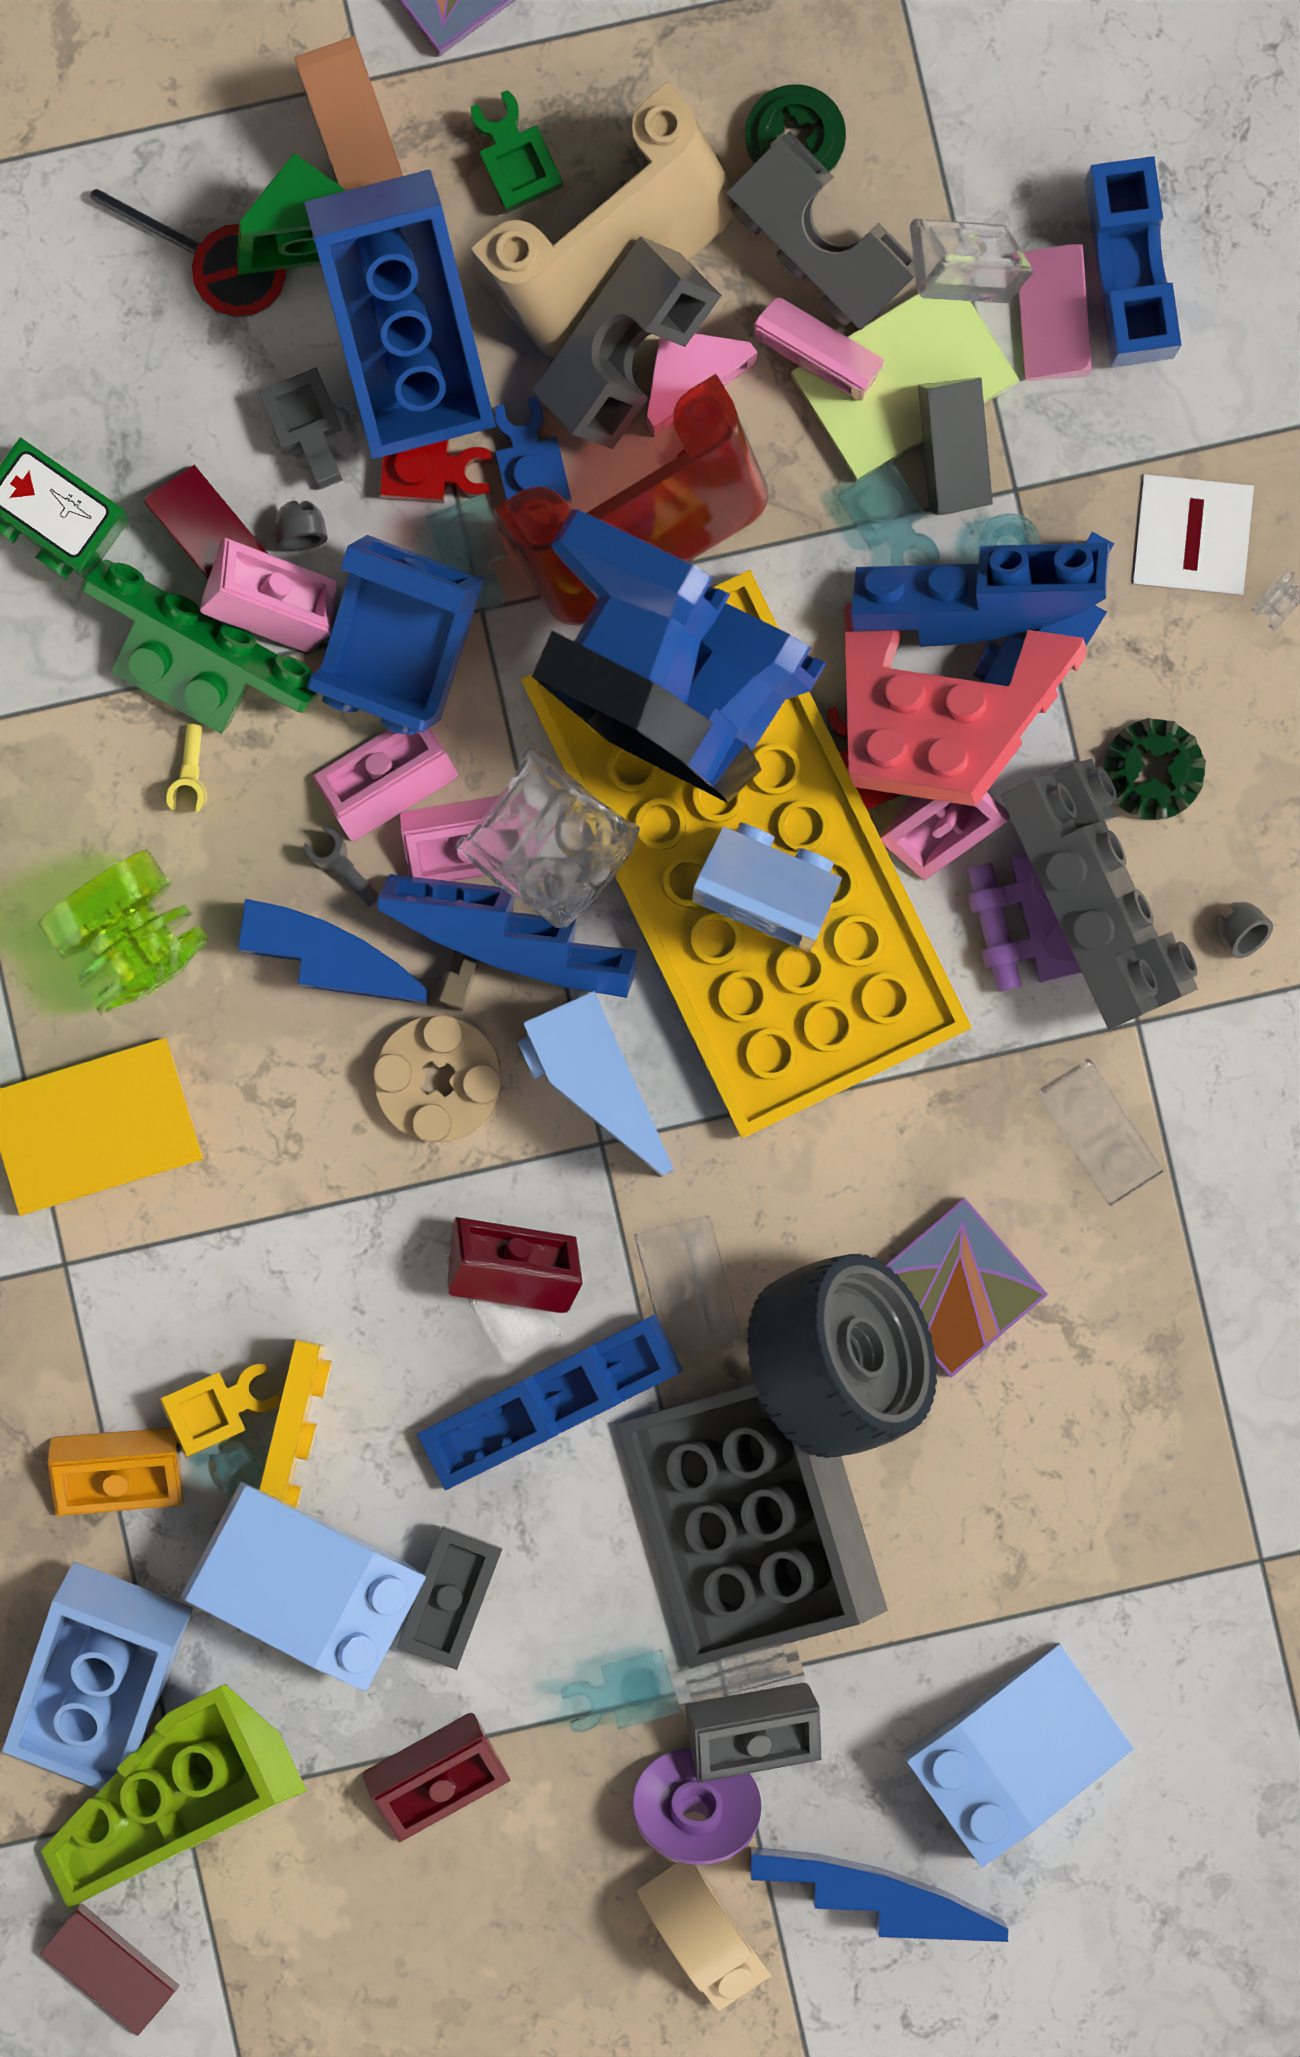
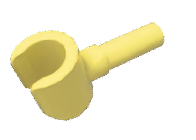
M187 724L180 778L171 784L166 794L167 804L172 811L176 810V793L181 785H188L195 789L198 796L195 813L199 812L206 804L208 798L207 789L199 780L200 767L198 766L202 736L201 725Z

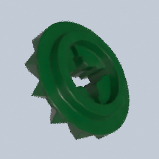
M791 84L775 88L757 101L748 116L745 127V143L748 156L754 164L777 140L785 135V117L783 113L787 112L790 121H794L799 129L808 126L811 129L820 125L819 128L813 131V134L806 138V148L829 172L836 168L845 147L846 126L842 113L829 96L814 87Z
M1147 718L1125 727L1117 734L1107 749L1103 769L1109 775L1114 785L1118 806L1129 814L1141 819L1162 820L1180 814L1197 798L1203 788L1206 760L1203 757L1196 737L1179 726L1175 721ZM1138 746L1145 753L1149 752L1154 758L1161 757L1163 754L1167 756L1172 751L1177 754L1171 760L1172 764L1165 771L1170 779L1168 783L1174 789L1172 792L1166 784L1162 785L1156 779H1152L1147 783L1143 781L1137 787L1133 785L1132 782L1140 777L1139 773L1145 767L1144 761L1140 758L1142 754L1137 749Z

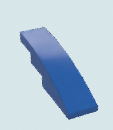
M389 874L379 894L377 910L436 943L486 964L561 987L589 992L595 991V993L623 998L628 997L636 973L637 950L574 943L576 919L513 912L514 888Z
M653 1314L417 1433V1436L446 1491L680 1374L684 1370L656 1314Z
M750 1847L751 1880L813 1883V1904L815 1909L876 1911V1931L878 1937L1008 1942V1927L1004 1920L945 1890L884 1868L818 1853Z

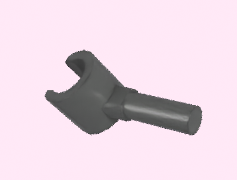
M322 827L335 841L334 851L327 857H318L305 843V853L320 869L333 870L340 878L342 877L370 907L378 900L379 894L346 857L347 845L342 837L332 828Z

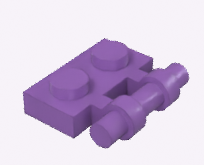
M1027 854L1010 859L1015 883L998 887L993 863L968 868L973 893L968 894V900L972 914H979L987 949L981 950L985 969L992 968L997 992L1022 987L1016 962L1034 959L1039 983L1082 973ZM1020 903L1029 939L1011 942L1003 907Z

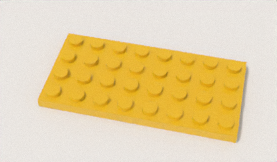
M750 569L713 587L730 594L726 601L727 604L779 629ZM532 674L520 679L741 1140L972 1029L856 787L853 786L849 772L810 691L786 699L752 751L762 770L731 801L726 803L608 742L532 677ZM740 822L746 823L773 835L775 839L771 847L795 857L798 848H803L834 862L830 873L840 876L842 879L810 952L692 902L696 881L723 826L736 831Z

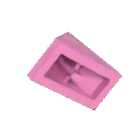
M695 333L686 347H683L660 337L647 413V428L654 437L754 366L757 363L758 352L751 342Z
M987 792L977 806L913 796L883 830L880 838L891 852L925 881L1008 822L1010 816L1007 810Z

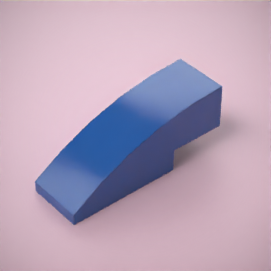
M245 899L238 950L242 953L301 961L298 984L301 987L428 1005L430 992L397 962L365 940L325 920L279 905Z

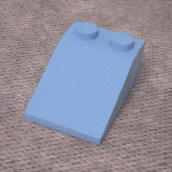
M740 822L736 831L723 826L696 881L692 902L810 952L842 877L830 873L834 862L803 848H798L795 857L771 847L775 839L773 835L746 823Z
M595 991L523 1023L529 1036L517 1042L534 1079L546 1074L551 1086L661 1177L674 1171Z
M241 1481L180 1597L303 1663L366 1692L426 1576L397 1555Z
M74 1561L52 1600L2 1752L101 1790L118 1771L116 1768L126 1757L136 1752L143 1744L194 1607Z
M1058 1643L908 1749L903 1755L982 1868L1036 1830L1134 1750V1748L1061 1644Z

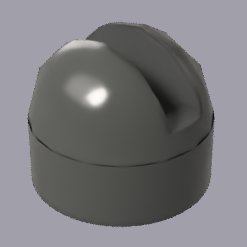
M295 500L287 502L280 508L275 517L277 546L281 550H308L318 547L328 540L325 520L321 510L310 501H302L300 504Z
M1233 902L1230 904V907L1234 911L1227 918L1221 914L1217 917L1216 931L1221 943L1234 957L1244 958L1253 954L1265 944L1272 933L1273 923L1255 905L1247 902Z

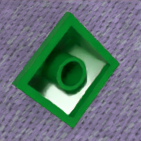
M293 153L239 221L238 275L321 265L304 202L346 190L296 153Z

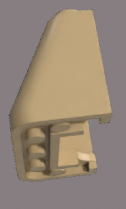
M668 81L641 103L635 111L632 121L633 139L639 150L648 159L647 166L562 239L552 245L545 235L531 223L511 220L505 221L493 228L470 248L475 279L531 344L548 358L553 359L557 356L584 317L588 308L594 303L619 267L623 258L629 253L640 236L680 252L690 261L720 236L733 221L734 213L731 207L735 202L726 194L732 186L691 108Z

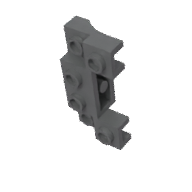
M1091 758L1073 763L1052 774L1034 778L1000 795L1108 1030L1198 990L1193 977L1197 976V966L1190 950L1182 941L1176 942L1172 932L1158 937L1153 926L1154 918L1145 896L1135 888L1125 866L1127 861L1123 847L1116 835L1108 829L1105 823L1117 817L1118 814L1112 804L1117 801L1116 790L1109 775L1103 768H1096Z

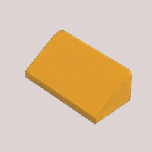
M171 1427L61 1436L50 1440L48 1468L56 1516L183 1506L180 1449Z

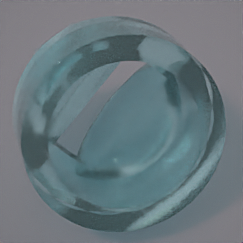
M231 1440L221 1442L218 1445L221 1453L218 1455L210 1454L208 1458V1473L214 1484L227 1497L234 1496L241 1481L253 1487L264 1472V1461L250 1446L242 1441Z

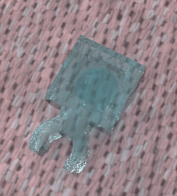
M893 461L888 462L838 494V500L870 550L887 541L892 549L890 555L891 566H906L903 555L912 548L922 550L931 564L939 560V550L935 542L925 534L916 533L911 526L923 519L926 513Z
M663 1648L602 1665L601 1670L605 1681L603 1685L595 1687L586 1681H574L561 1689L563 1699L571 1698L575 1695H583L591 1702L592 1709L586 1717L570 1721L571 1729L574 1732H585L594 1728L604 1714L614 1712L618 1730L680 1712Z

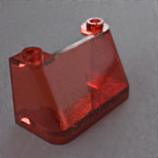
M717 374L689 389L679 398L674 408L673 426L677 437L684 447L677 454V458L586 512L587 514L686 562H690L743 530L763 514L768 501V486L735 404ZM531 487L523 490L494 507L498 531L543 605L553 618L566 625L580 626L587 620L598 598L557 557L551 547L571 509L557 492L549 488Z

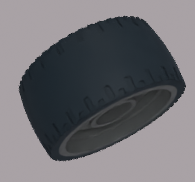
M847 1254L831 1257L798 1268L765 1287L758 1295V1299L755 1300V1305L751 1309V1316L748 1320L749 1326L747 1327V1353L749 1355L752 1378H754L760 1400L765 1405L764 1408L770 1414V1418L776 1423L777 1428L784 1433V1436L790 1439L795 1446H799L801 1450L807 1451L811 1455L815 1454L817 1457L832 1458L853 1455L892 1442L922 1424V1421L927 1417V1413L931 1410V1404L934 1402L937 1368L934 1354L935 1348L928 1329V1323L925 1321L923 1311L919 1308L920 1305L913 1297V1293L907 1288L905 1282H902L898 1274H895L890 1267L885 1266L882 1261L879 1262L874 1257L870 1258V1256L862 1254Z

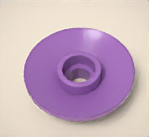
M682 1748L668 1752L647 1766L635 1786L632 1804L635 1823L648 1844L672 1860L693 1865L721 1862L744 1849L757 1831L762 1808L760 1792L750 1773L698 1783L695 1778L691 1748ZM689 1812H699L705 1816L706 1820L694 1821L684 1815Z

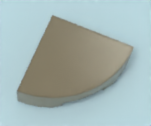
M454 951L449 972H446L438 994L441 1004L464 1010L479 960Z

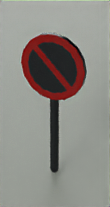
M99 189L91 191L90 197L93 201L194 254L192 262L193 284L202 301L217 313L233 318L254 316L270 308L280 296L286 279V269L238 275L237 249L239 224L224 225L209 233L201 243H198Z

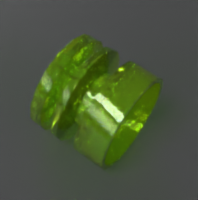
M148 849L139 851L100 873L59 902L37 923L62 960L79 955L90 949L95 958L80 972L76 981L83 989L107 976L109 977L111 982L97 992L90 1000L100 1015L110 1012L119 1006L131 1002H139L166 985L183 972L194 955L210 941L201 926L192 928L176 938L172 936L171 933L192 915L186 904L167 910L159 915L152 906L166 894L172 885Z

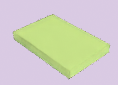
M953 272L869 323L862 330H858L848 336L849 339L884 360L882 369L863 400L854 399L801 366L791 371L790 374L856 482L923 442L918 384L981 377L985 404L1019 382L1018 376Z

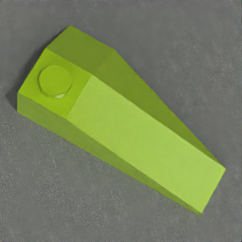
M226 1684L168 1712L154 1727L155 1731L139 1749L129 1754L116 1768L118 1771L94 1797L88 1799L42 1848L43 1857L67 1908L78 1905L306 1792L307 1789L280 1732Z

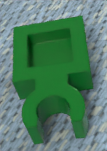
M508 90L501 93V99L507 114L499 122H490L485 119L478 104L471 106L472 123L476 131L483 137L491 139L494 145L479 151V155L506 214L564 187L563 180L537 125L519 132L517 128L520 117L519 106L514 95Z

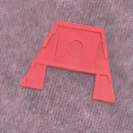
M847 603L844 610L848 768L853 786L977 806L1022 745L1020 737L1038 712L1045 713L1057 698L1056 688L1070 669L1077 671L1085 660L1087 649L1084 639L1028 630L1010 685H996L892 669L891 666L903 630L854 631L851 618L852 603Z

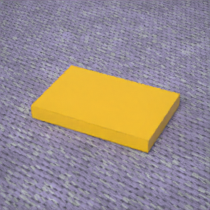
M166 1037L0 1088V1154L19 1216H25L205 1160L171 1047Z

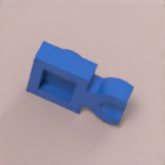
M536 397L528 398L531 418L522 426H515L508 421L504 404L496 405L495 408L497 428L505 438L511 440L513 446L495 451L510 516L572 502L557 437L541 441L538 439L537 434L543 425V410Z

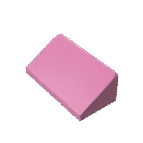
M1068 244L1016 254L1025 381L1087 377L1091 371V352L1083 244Z
M782 298L774 299L755 323L754 336L757 341L856 400L864 399L884 364V360L880 356Z
M224 538L220 543L202 597L200 612L297 650L310 653L331 635L337 580L231 539Z
M431 728L424 732H417L414 735L400 734L387 729L313 774L311 778L351 841H355L454 781L458 777V772Z
M523 792L409 810L400 814L401 833L409 876L460 881L537 868L526 797Z

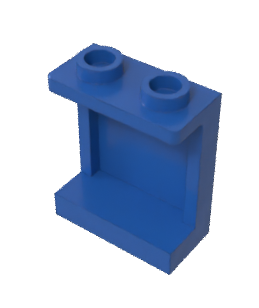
M366 535L347 546L340 570L349 573L322 665L318 671L310 675L306 688L323 695L322 701L334 709L345 712H357L360 709L381 717V725L391 731L405 735H414L417 732L426 731L441 720L484 579Z

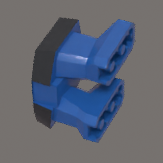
M572 509L551 547L557 557L598 598V601L574 641L553 630L551 631L532 677L608 742L728 803L762 770L752 751L786 699L811 691L826 662L807 655L811 648L791 634L727 604L726 601L730 594L719 588L709 586L713 578L694 565L579 509Z

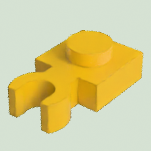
M255 1364L245 1369L238 1377L236 1384L230 1388H226L221 1374L218 1372L159 1400L185 1459L243 1433L246 1429L239 1416L240 1413L248 1411L253 1414H265L280 1404L281 1398L279 1394L271 1396L267 1400H257L250 1394L249 1384L251 1380L262 1376L268 1371L265 1364Z

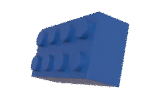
M428 169L305 201L304 204L372 459L496 427L442 204L431 170Z

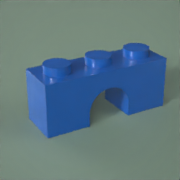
M1155 156L1093 164L1090 166L1084 182L1111 367L1174 359L1182 344L1173 282H1167L1161 249L1163 212Z

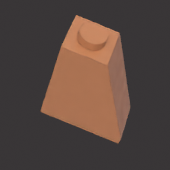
M355 36L295 56L294 59L300 80L337 184L347 191L403 176Z

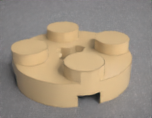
M446 1015L418 1018L400 1027L382 1047L374 1069L376 1097L388 1120L406 1135L430 1143L457 1141L480 1129L493 1114L502 1087L500 1061L489 1040L471 1024ZM431 1062L438 1068H442L449 1063L456 1072L449 1080L454 1090L445 1097L437 1090L427 1095L421 1088V1085L427 1079L423 1069Z

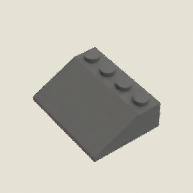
M755 1382L616 1424L690 1670L856 1626L888 1611L842 1457H817L815 1454L811 1455L807 1451L801 1450L799 1446H795L790 1439L784 1436V1433L777 1428L776 1423L770 1418V1414L766 1411L765 1405L760 1400Z

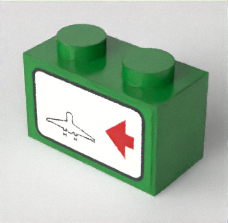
M20 437L0 464V535L13 544L20 535L24 536L41 548L35 559L55 574L66 580L71 572L74 571L85 579L99 565L131 518L123 508Z

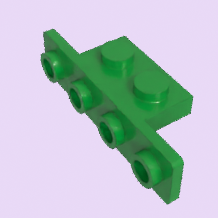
M103 560L86 576L81 586V590L84 593L134 620L111 672L220 734L231 724L249 685L299 713H303L319 695V693L306 688L309 677L312 674L306 664L290 656H279L256 643L255 638L248 631L234 625H224L212 617L201 613L199 606L194 601L179 594H169L147 582L142 573L130 565Z

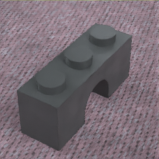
M789 131L726 193L735 202L731 209L738 220L751 232L758 235L763 230L780 248L776 253L777 258L791 274L800 280H804L808 276L825 294L821 298L822 304L836 320L845 326L853 322L862 330L923 267L880 223L873 227L860 241L848 245L832 243L817 231L812 218L813 203L818 193L834 176Z
M640 236L629 253L623 258L619 267L594 303L588 308L584 317L557 356L553 358L532 391L572 435L613 449L649 399L636 385L632 374L633 358L640 343L648 335L653 334L686 347L722 295L680 252Z

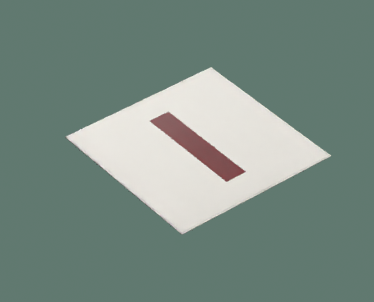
M1144 474L1133 584L1244 595L1254 485Z

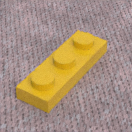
M302 1339L295 1340L260 1486L261 1491L296 1508L299 1506L302 1486L292 1484L297 1459L309 1461L317 1430V1423L307 1421L312 1397L324 1398L332 1368V1361L322 1359L325 1345Z

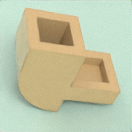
M677 1862L636 1890L650 1918L697 1989L700 1992H704L718 2012L772 1976L762 1958L735 1924L717 1891L697 1865Z

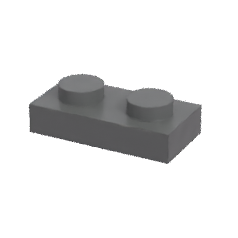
M443 1525L424 1574L426 1579L414 1600L397 1648L457 1670L503 1548Z

